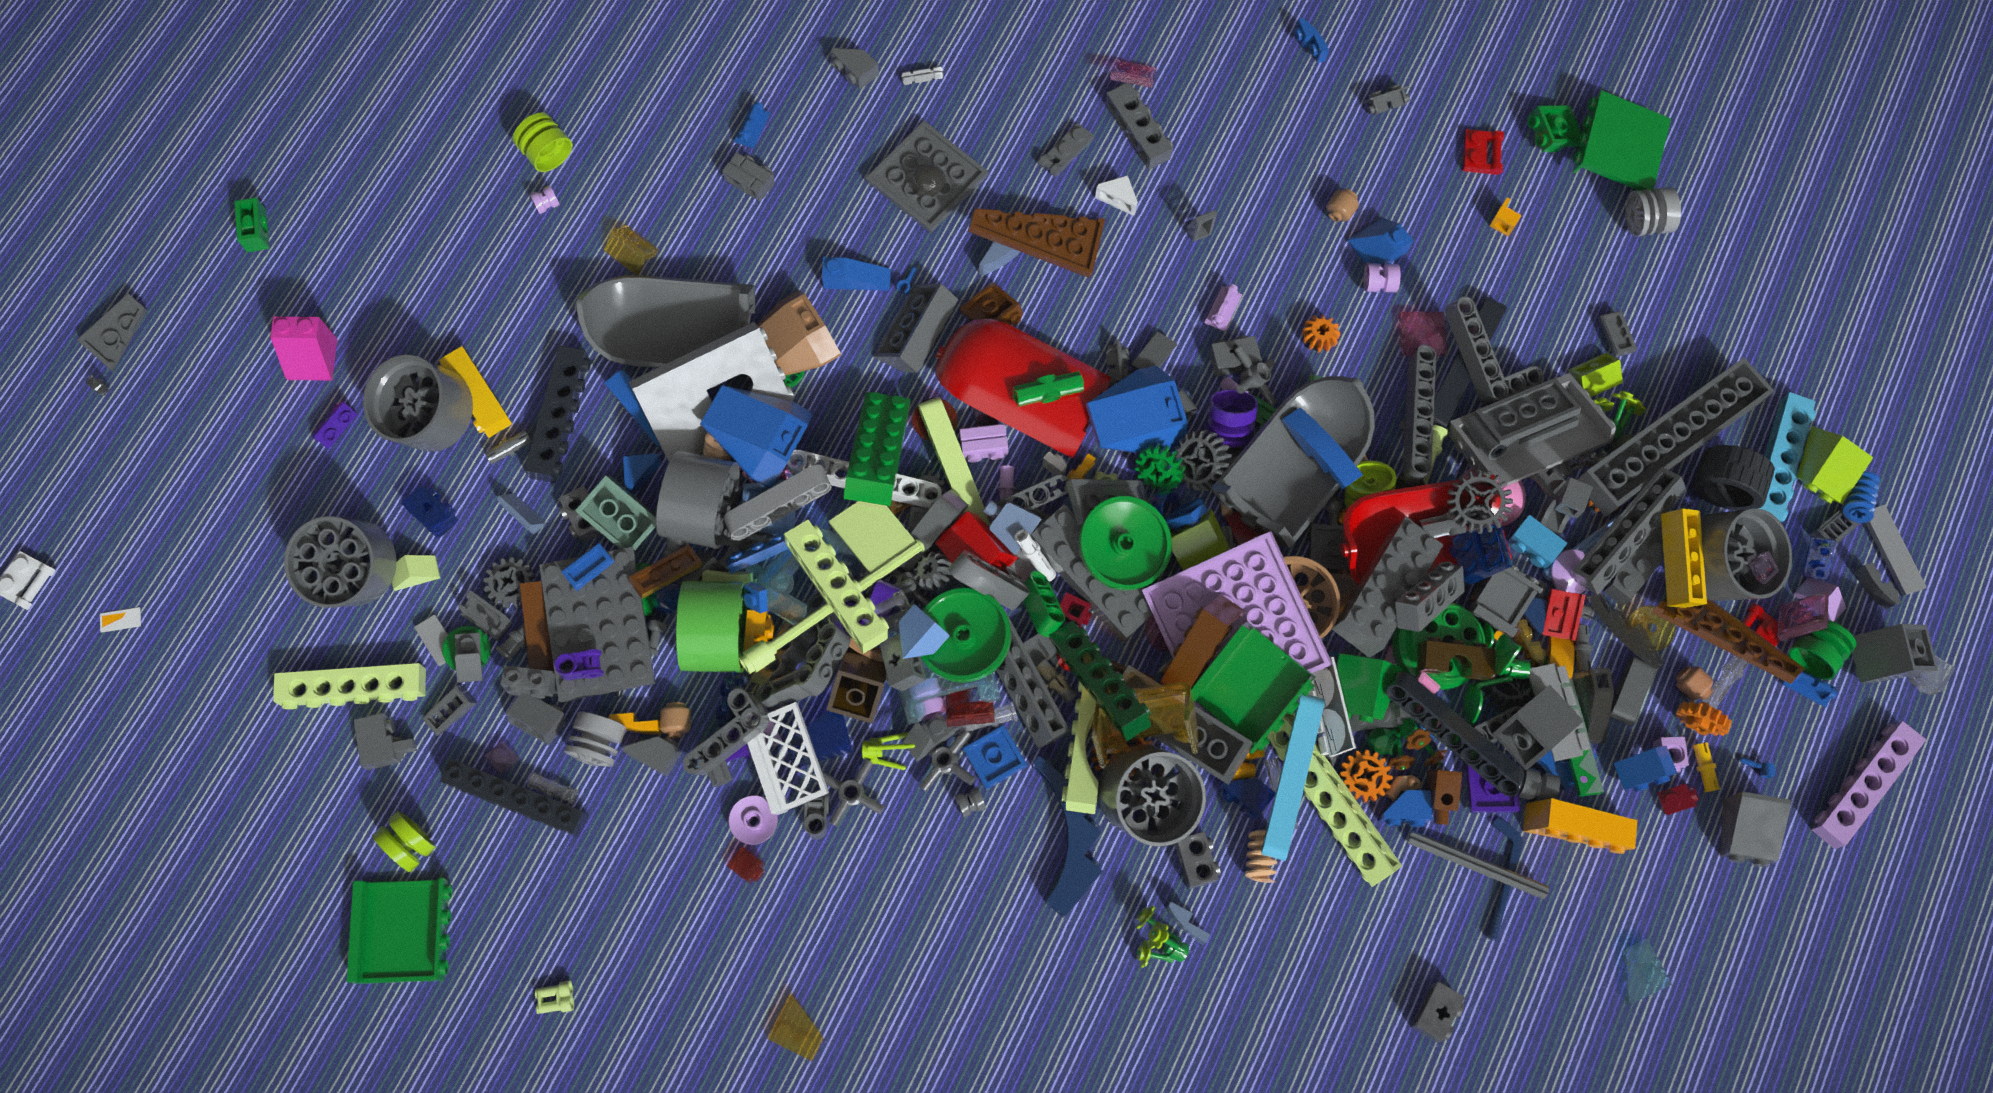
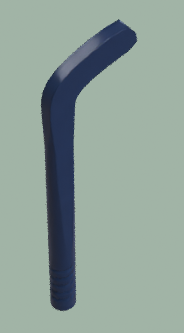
M1497 818L1491 825L1504 834L1512 843L1506 869L1516 872L1523 849V838L1510 824ZM1505 883L1501 885L1487 936L1488 939L1497 941L1512 887Z

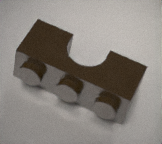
M1428 637L1427 641L1418 643L1416 672L1431 674L1449 672V662L1454 657L1462 665L1463 678L1478 680L1495 678L1496 649L1487 648V644L1474 643L1473 646H1467L1464 641L1451 640L1450 643H1444L1441 638Z

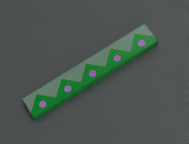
M1548 659L1541 662L1542 666L1548 664ZM1571 678L1569 683L1562 684V688L1572 686V690L1577 705L1572 706L1571 708L1573 710L1579 709L1580 716L1583 719L1574 683ZM1583 721L1584 728L1579 729V730H1576V733L1578 734V733L1586 732V735H1587V738H1588V741H1589V745H1590V748H1591V744H1590V740H1589L1588 733H1587V730H1586V726H1585V723H1584V721ZM1592 748L1582 751V756L1569 758L1568 763L1578 797L1602 794L1604 790Z

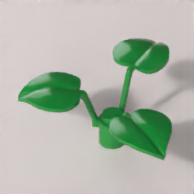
M1483 621L1481 627L1485 636V644H1487V648L1491 649L1494 643V632L1491 625ZM1506 634L1500 635L1495 646V673L1497 675L1505 674V677L1479 682L1476 686L1470 684L1465 692L1463 710L1467 722L1472 727H1475V722L1483 704L1481 687L1505 681L1512 682L1513 678L1527 679L1530 675V662L1514 659L1521 646L1516 644Z

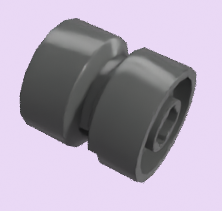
M1523 768L1525 777L1518 797L1528 800L1535 797L1536 801L1557 798L1560 787L1559 776L1546 772L1540 775V772L1536 769L1528 768L1525 770Z

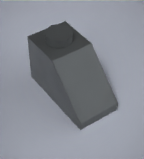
M660 737L651 738L624 746L622 750L626 755L668 777L682 754L681 750L677 747L679 743L669 737H666L665 740Z

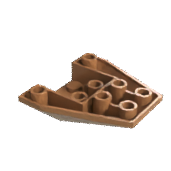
M800 289L780 300L757 324L759 328L763 327L768 337V340L765 341L767 347H772L777 357L774 360L776 367L780 366L785 376L822 367L841 356L826 325L806 294Z

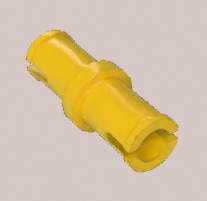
M1708 742L1692 745L1698 767H1696L1697 772L1700 771L1705 792L1721 789L1714 769L1717 766L1712 761Z

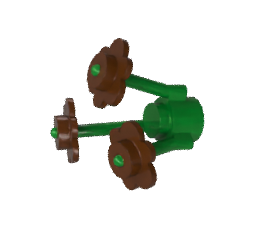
M1412 718L1403 719V725H1399V727H1395L1392 730L1397 737H1403V739L1408 740L1406 742L1408 749L1415 748L1419 750L1422 747L1426 748L1432 757L1426 760L1424 767L1429 765L1436 767L1445 760L1444 756L1448 752L1447 749L1435 753L1429 745L1431 733L1423 728H1418ZM1400 742L1397 750L1398 757L1390 759L1388 766L1395 767L1396 770H1405L1414 764L1415 758L1403 755Z

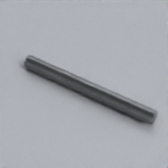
M1411 831L1408 836L1407 843L1541 899H1545L1548 895L1549 886L1416 831Z

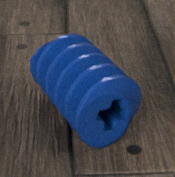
M1864 471L1845 499L1843 514L1849 520L1857 523H1866L1874 518L1876 498L1878 496L1877 491L1879 490L1878 484L1880 483V477L1877 474Z

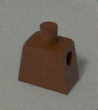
M1427 770L1426 791H1431L1432 809H1435L1434 824L1449 825V811H1458L1462 772ZM1442 795H1443V797H1444V802H1443V803L1441 802V797H1442Z

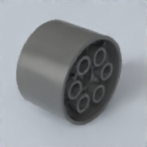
M399 355L388 359L373 372L365 387L363 408L368 424L380 437L417 450L437 452L452 446L463 436L471 421L473 400L467 383L456 372L417 356ZM416 377H418L419 384L415 380ZM410 427L405 435L403 432Z
M677 450L668 464L661 485L656 515L658 535L719 549L726 538L724 535L726 528L724 516L736 507L740 480L738 463Z
M1746 509L1700 516L1707 600L1763 599L1771 597L1780 591L1790 574L1792 549L1784 526L1773 514L1763 509ZM1759 560L1760 564L1766 562L1767 566L1765 568L1758 567L1756 561ZM1760 568V572L1756 575L1754 571ZM1761 569H1764L1766 573L1764 577L1761 573Z
M320 517L305 523L293 534L285 551L284 568L287 580L295 593L312 605L324 608L362 606L375 601L389 588L396 571V553L388 535L379 526L370 521L359 518ZM348 526L354 529L348 539H345ZM331 533L335 537L332 544L329 542V535ZM352 543H354L355 546H356V550H355V552H354L353 554H352V552H353L354 549H353ZM370 555V563H361L363 558L360 557ZM343 559L345 560V563L342 565L335 564V562H339ZM355 566L358 569V575L356 578V572L353 570ZM314 570L317 572V575H318V578H317V579H316ZM336 581L339 583L338 591H335L333 588V583ZM349 582H352L359 589L355 595Z
M1139 744L1119 751L1108 761L1099 779L1098 799L1103 814L1114 827L1144 844L1168 846L1183 840L1197 827L1204 813L1206 791L1200 773L1187 759L1153 745ZM1158 764V771L1152 775V766ZM1175 765L1178 772L1174 773L1169 777H1166L1167 773ZM1135 768V775L1129 779L1128 774ZM1171 782V791L1169 793H1165V791L1169 788V783ZM1126 790L1125 799L1120 801L1121 791ZM1145 791L1154 792L1156 797H1149V795L1145 794ZM1170 799L1180 801L1177 809L1169 805L1172 803ZM1162 805V806H1163V811H1162V813H1161L1160 815L1156 816V815L1158 814V812H1159V807H1158V806ZM1125 809L1124 815L1122 816L1121 810ZM1140 809V816L1133 820L1134 811ZM1149 817L1152 818L1155 828L1148 831Z

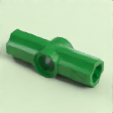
M1079 371L1056 377L1055 375H1046L1038 378L1035 382L1014 386L1012 388L1014 402L1017 407L1037 402L1050 403L1060 399L1062 396L1080 393L1084 390L1082 375Z

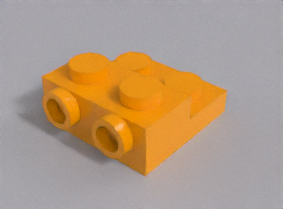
M747 610L743 652L760 640L766 643L770 639H774L775 626L772 625V619H770L771 616L768 615V611L758 613L754 610Z

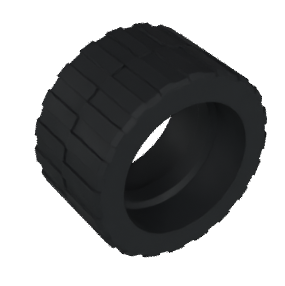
M1716 445L1708 448L1703 453L1693 484L1694 491L1706 502L1724 509L1734 511L1758 509L1765 504L1775 467L1767 457L1749 448L1736 445Z

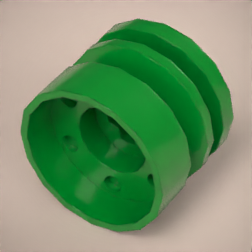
M1815 617L1809 621L1807 627L1802 631V636L1796 639L1788 654L1791 659L1805 668L1803 671L1819 679L1830 680L1835 678L1843 666V661L1849 658L1857 643L1852 634L1843 626L1832 620Z

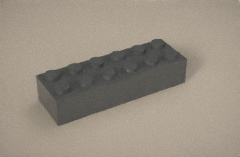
M1064 504L1030 536L1040 545V550L1050 565L1083 601L1092 604L1091 609L1123 642L1153 614L1143 594V587L1130 591L1115 590L1101 584L1088 572L1079 552L1081 526H1078L1075 514Z
M1407 517L1395 524L1390 529L1336 620L1332 630L1369 658L1383 650L1397 626L1395 602L1426 576L1443 544Z
M1128 665L1122 675L1126 682L1125 685L1127 688L1131 686L1134 689L1139 703L1144 702L1151 712L1149 716L1151 727L1144 731L1229 785L1254 743Z

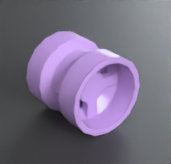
M550 185L544 187L542 192L530 194L539 214L546 212L549 207L555 208L560 205Z

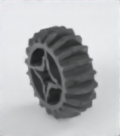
M1195 430L1193 433L1185 434L1186 438L1179 440L1181 445L1174 447L1178 452L1175 457L1182 458L1183 460L1180 465L1185 466L1182 472L1185 475L1181 483H1186V488H1194L1195 491H1210L1227 470L1226 468L1231 465L1228 462V458L1232 455L1226 452L1230 446L1223 445L1225 439L1222 437L1218 438V433H1210L1209 430Z
M1482 470L1477 471L1478 477H1473L1472 471H1469V480H1466L1461 475L1459 479L1462 485L1456 482L1452 484L1457 489V492L1452 490L1448 492V495L1455 497V499L1447 500L1448 505H1455V507L1448 510L1449 514L1457 513L1453 521L1458 522L1462 519L1460 528L1463 529L1466 524H1469L1468 531L1470 533L1473 532L1474 526L1478 527L1479 534H1482L1483 526H1486L1487 531L1490 533L1492 532L1491 524L1494 523L1497 528L1501 527L1498 521L1499 518L1505 522L1508 520V517L1503 512H1512L1510 507L1505 506V504H1513V499L1505 498L1512 494L1511 489L1503 491V488L1507 486V482L1504 481L1498 484L1500 480L1499 475H1496L1493 480L1490 479L1491 471L1486 473V477H1482ZM1486 484L1493 488L1485 492H1479L1472 485ZM1466 489L1471 497V502L1466 505V508L1461 510L1459 504L1460 497ZM1496 494H1499L1501 504L1496 514H1494L1489 506V502ZM1475 496L1486 498L1484 500L1485 508L1480 507V505L1478 507L1474 506L1476 503ZM1479 511L1487 516L1488 519L1474 520L1467 515Z

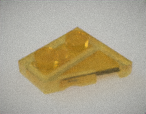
M789 995L767 1038L812 1062L824 1040L823 1036L792 995Z

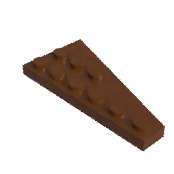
M975 209L972 212L968 232L1089 278L1093 273L1105 219L1090 220L1087 217H1079L1077 219L1067 218L1065 215L1039 213L1025 215L1022 212H1014L1012 214L1002 213L1001 210Z
M1666 597L1652 612L1790 684L1805 669L1711 600H1707V604L1680 608L1667 606Z

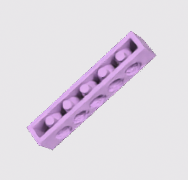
M1904 721L1894 725L1890 723L1881 732L1883 737L1880 741H1876L1868 749L1870 754L1867 758L1861 759L1856 764L1855 769L1857 771L1854 775L1848 776L1841 784L1843 789L1840 793L1834 794L1828 801L1830 806L1827 810L1820 812L1814 819L1816 824L1811 830L1834 849L1847 845L1926 741L1924 737ZM1891 744L1896 748V753L1892 750ZM1878 761L1882 764L1883 770L1879 768ZM1864 778L1869 782V787L1865 785ZM1851 796L1855 798L1856 805L1852 803ZM1837 813L1841 815L1842 823L1838 820Z

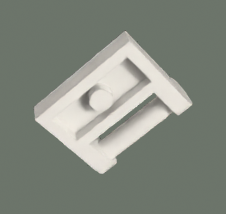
M19 551L0 578V595L29 610L32 606L31 601L47 578L53 576L56 570ZM39 570H41V571L39 572V574L37 575V577L35 578V580H34V581L32 582V584L30 585V587L27 589V591L25 592V594L23 595V597L20 598V596L22 595V593L24 592V590L27 588V586L29 585V583L32 581V579L34 578V576L36 575V573H37Z

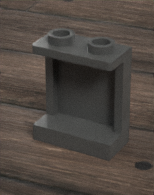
M1508 562L1506 565L1497 563L1468 611L1481 620L1486 621L1498 631L1500 630L1503 634L1514 637L1518 631L1515 628L1535 595L1541 593L1543 588L1538 586L1539 581L1529 575H1526V577L1518 573L1520 569Z

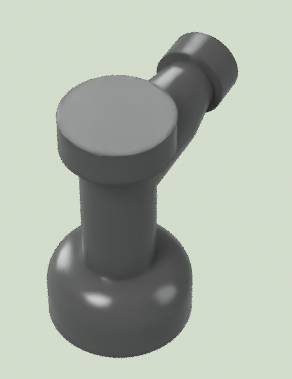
M649 620L648 628L651 630L649 638L651 655L657 656L660 634L666 631L668 624Z

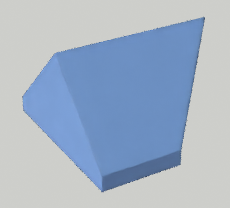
M915 604L898 621L903 659L934 654L950 636Z

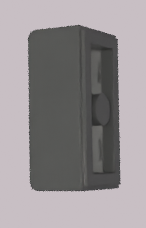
M1156 332L1131 363V366L1136 370L1152 366L1160 368L1178 344L1161 333Z

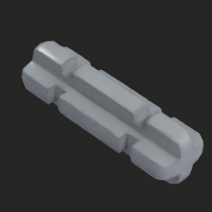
M941 66L933 67L932 70L925 68L913 70V73H910V71L902 73L904 85L912 84V81L919 83L931 81L932 78L935 80L943 78Z

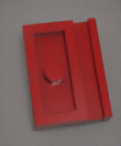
M1549 588L1544 632L1541 634L1575 641L1586 595Z

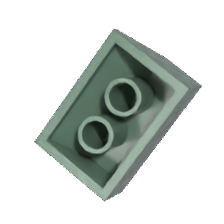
M606 475L575 510L620 549L633 547L636 550L656 528L657 514L611 475Z

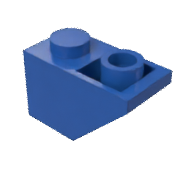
M1406 790L1378 817L1379 822H1386V826H1400L1401 823H1410L1411 827L1425 826V823L1432 820L1431 791Z

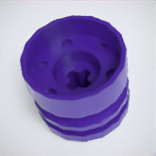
M1235 389L1215 392L1210 398V416L1208 418L1207 430L1210 433H1218V438L1222 437L1225 439L1223 445L1230 447L1247 445L1254 437L1258 407L1257 399L1248 392L1240 394Z

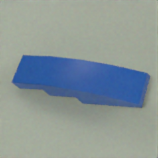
M621 369L604 382L605 386L619 400L623 408L636 421L642 431L664 454L629 384V381H632L631 378Z
M1301 407L1282 419V422L1308 457L1312 455L1325 473L1329 471L1341 489H1344L1363 475L1336 441Z

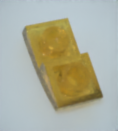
M1527 619L1519 620L1515 627L1518 631L1513 637L1515 643L1521 646L1519 652L1525 651V656L1523 657L1525 659L1532 658L1531 666H1543L1546 660L1545 650L1541 648L1540 641L1531 642L1532 630L1527 624Z

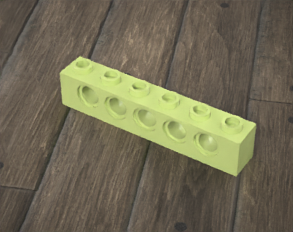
M806 520L784 533L785 544L864 654L888 639L887 629H889V626L882 616L878 617L874 612L875 606L869 598L865 599L863 597L859 583L855 579L851 580L848 576L849 571L842 561L838 562L835 558L836 553L831 544H825L822 539V532L818 526H812L810 521ZM809 546L817 547L814 551L806 550ZM822 564L830 565V567L827 569L819 568V566ZM835 582H841L843 586L835 588L832 586V584ZM849 600L856 602L854 606L845 605ZM861 619H867L870 621L867 625H861L858 623V621Z
M415 663L274 673L273 702L282 706L283 709H296L297 705L317 708L321 707V704L330 703L332 706H343L345 702L352 701L355 704H368L369 700L387 703L393 702L394 698L414 701L417 700V697L425 696L426 669L421 664ZM402 679V685L394 689L395 682ZM378 681L377 688L370 690L371 684ZM354 682V688L346 692L347 686ZM330 684L329 691L322 694L323 688ZM306 686V691L302 695H298L300 688Z

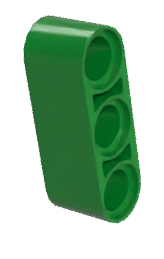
M1033 571L1024 581L1030 593L1023 602L1037 632L1044 637L1050 638L1049 635L1057 631L1065 621V616L1047 577L1041 572Z

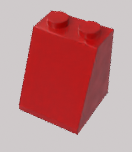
M970 511L959 515L956 523L951 528L945 529L940 534V538L935 542L951 563L964 550L1001 571L1006 566H1011L1019 558L989 529V526L977 514Z

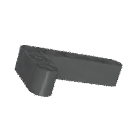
M1465 296L1447 304L1445 308L1446 317L1482 403L1486 405L1493 404L1543 382V372L1536 366L1504 377L1473 300Z

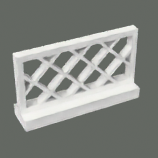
M796 702L768 713L769 720L776 723L771 735L769 736L761 732L747 743L771 814L780 815L791 808L829 793L801 711ZM793 710L796 717L792 727L782 723L785 713ZM759 718L751 720L753 726L758 723ZM780 725L790 729L785 742L775 738ZM795 732L801 734L804 740L800 749L789 745ZM773 741L783 745L778 758L770 753ZM788 748L798 752L793 765L783 761ZM802 755L809 757L811 760L808 772L797 767ZM781 764L791 768L786 781L779 778L777 773ZM795 771L806 775L801 788L790 783ZM810 777L818 780L820 791L811 793L805 790ZM789 786L799 791L796 800L791 803L787 802L785 796Z

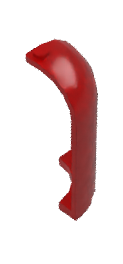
M994 319L973 320L959 327L949 339L945 347L940 346L935 356L939 359L935 366V375L940 384L953 396L1071 458L1076 454L1089 425L1087 421L1090 417L1086 404L1105 392L1111 380L1110 376L1007 323ZM1079 371L1082 375L1084 390L1080 393L1062 396L1060 399L1050 403L1037 402L1017 407L1014 402L1012 390L1014 386L1035 382L1038 378L1046 375H1055L1056 377Z
M1491 474V478H1490V479L1493 480L1494 477H1495V475H1494V474ZM1460 479L1377 492L1361 497L1350 505L1343 518L1341 553L1343 557H1346L1352 579L1357 584L1360 582L1390 529L1403 518L1407 517L1418 525L1420 520L1442 516V514L1449 512L1450 508L1455 507V505L1447 504V500L1455 499V497L1448 495V492L1451 490L1457 492V489L1452 484L1456 482L1462 485ZM1486 484L1472 485L1479 492H1485L1493 488ZM1466 489L1460 497L1459 504L1461 509L1466 508V505L1471 502V497ZM1496 494L1489 502V506L1494 514H1496L1501 504L1499 494ZM1475 496L1476 503L1474 505H1484L1486 498ZM1493 523V529L1490 533L1471 535L1468 531L1459 535L1449 537L1445 535L1435 538L1443 546L1427 574L1440 563L1451 562L1453 565L1463 566L1464 579L1490 575L1497 563L1506 565L1507 562H1511L1512 555L1505 539L1504 529L1499 530Z

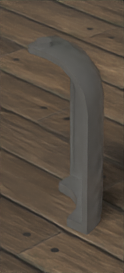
M626 275L594 283L576 299L575 310L578 312L579 323L584 337L595 351L610 361L624 365L659 368L749 325L750 313H755V285Z
M1326 376L1313 380L1295 390L1278 407L1211 488L1213 493L1228 509L1233 507L1242 515L1240 520L1253 530L1258 527L1266 533L1271 531L1277 544L1291 548L1340 486L1329 471L1325 473L1312 455L1310 457L1306 455L1282 422V419L1301 407L1336 441L1357 466L1371 444L1375 428L1374 409L1367 392L1363 388V383L1354 377Z

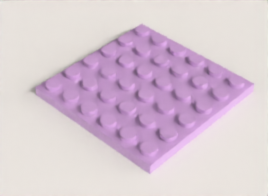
M1271 531L1142 590L1171 655L1178 644H1183L1186 638L1183 637V634L1191 624H1195L1196 619L1194 616L1201 606L1206 607L1221 594L1241 607L1244 612L1240 618H1237L1231 624L1233 629L1229 635L1226 636L1221 644H1217L1220 646V649L1210 662H1206L1209 666L1246 622L1252 624L1309 672L1314 673L1332 665ZM1197 701L1194 703L1197 708L1210 716L1213 715Z

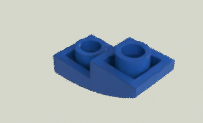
M1304 18L1298 19L1297 26L1294 29L1296 40L1300 42L1302 48L1309 47L1310 53L1315 57L1317 64L1325 62L1329 48L1323 37Z

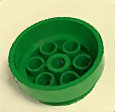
M1454 602L1429 623L1430 633L1425 628L1418 632L1401 629L1396 626L1392 638V650L1397 666L1414 678L1421 673L1416 672L1418 643L1427 641L1428 637L1441 638L1442 640L1446 638L1448 643L1451 640L1464 641L1467 646H1473L1474 643L1485 644L1484 632L1478 620L1468 610ZM1446 615L1451 618V625L1447 624L1445 620ZM1464 630L1468 632L1469 640L1464 638ZM1454 657L1449 662V672L1443 674L1426 673L1440 685L1438 691L1458 687L1470 680V678L1462 677V665Z

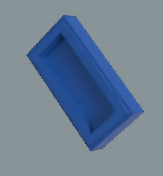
M598 543L562 570L561 573L574 589L578 591L612 565L614 560L602 545Z

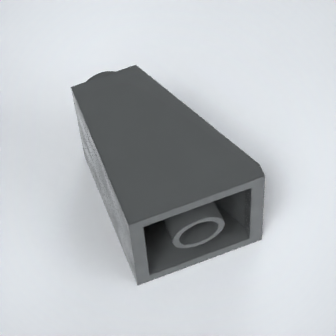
M1898 624L1853 636L1857 645L1851 654L1856 666L1855 674L1860 683H1876L1939 671L1927 625Z
M1549 685L1499 727L1493 735L1519 764L1527 770L1584 720Z
M1740 792L1723 799L1720 856L1728 857L1730 862L1744 863L1745 860L1751 861L1754 866L1769 867V864L1779 861L1791 800L1748 792Z

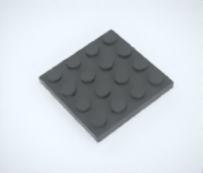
M923 121L866 177V181L929 233H932L988 176V171L926 121Z

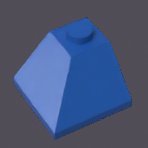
M1384 218L1377 220L1347 240L1348 244L1365 264L1379 263L1382 267L1406 254L1414 241L1400 223Z

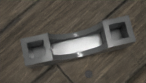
M1570 478L1542 507L1537 521L1557 536H1560L1570 516L1577 519L1585 511L1593 486L1588 485L1582 479Z

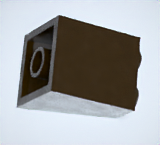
M848 647L842 657L826 710L872 724L886 682L885 664L868 658Z

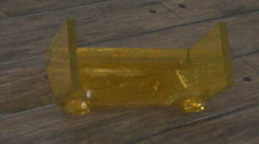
M1178 682L1134 690L1138 696L1137 700L1139 703L1144 702L1151 712L1149 716L1151 727L1131 739L1173 733L1177 741L1183 743L1190 742L1193 754L1198 753V727L1193 695L1188 683ZM1096 703L1092 739L1100 767L1106 768L1107 754L1120 753L1126 747L1127 741Z

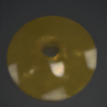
M1654 605L1643 606L1635 610L1630 615L1626 625L1627 635L1632 644L1647 652H1656L1666 648L1673 641L1676 632L1675 624L1652 613L1656 607ZM1648 624H1655L1656 631H1649Z

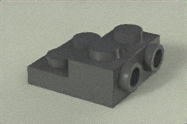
M504 666L500 684L508 694L520 696L522 693H527L532 697L540 699L545 698V696L553 697L554 694L558 695L556 679L552 671Z

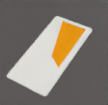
M140 607L100 614V632L141 626Z

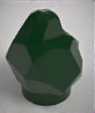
M1375 728L1373 731H1367L1364 735L1370 749L1374 753L1377 752L1378 755L1383 756L1387 754L1394 755L1401 742L1400 738L1387 728Z

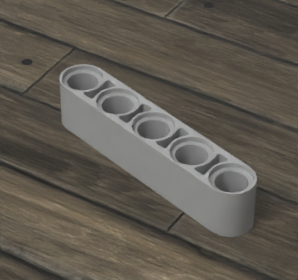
M813 465L726 513L724 521L731 539L742 540L829 492L831 484L822 465Z

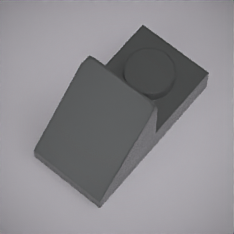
M480 633L456 634L455 662L458 683L483 681Z
M939 712L922 726L919 722H916L903 741V744H915L914 748L907 749L918 762L951 737L955 731Z

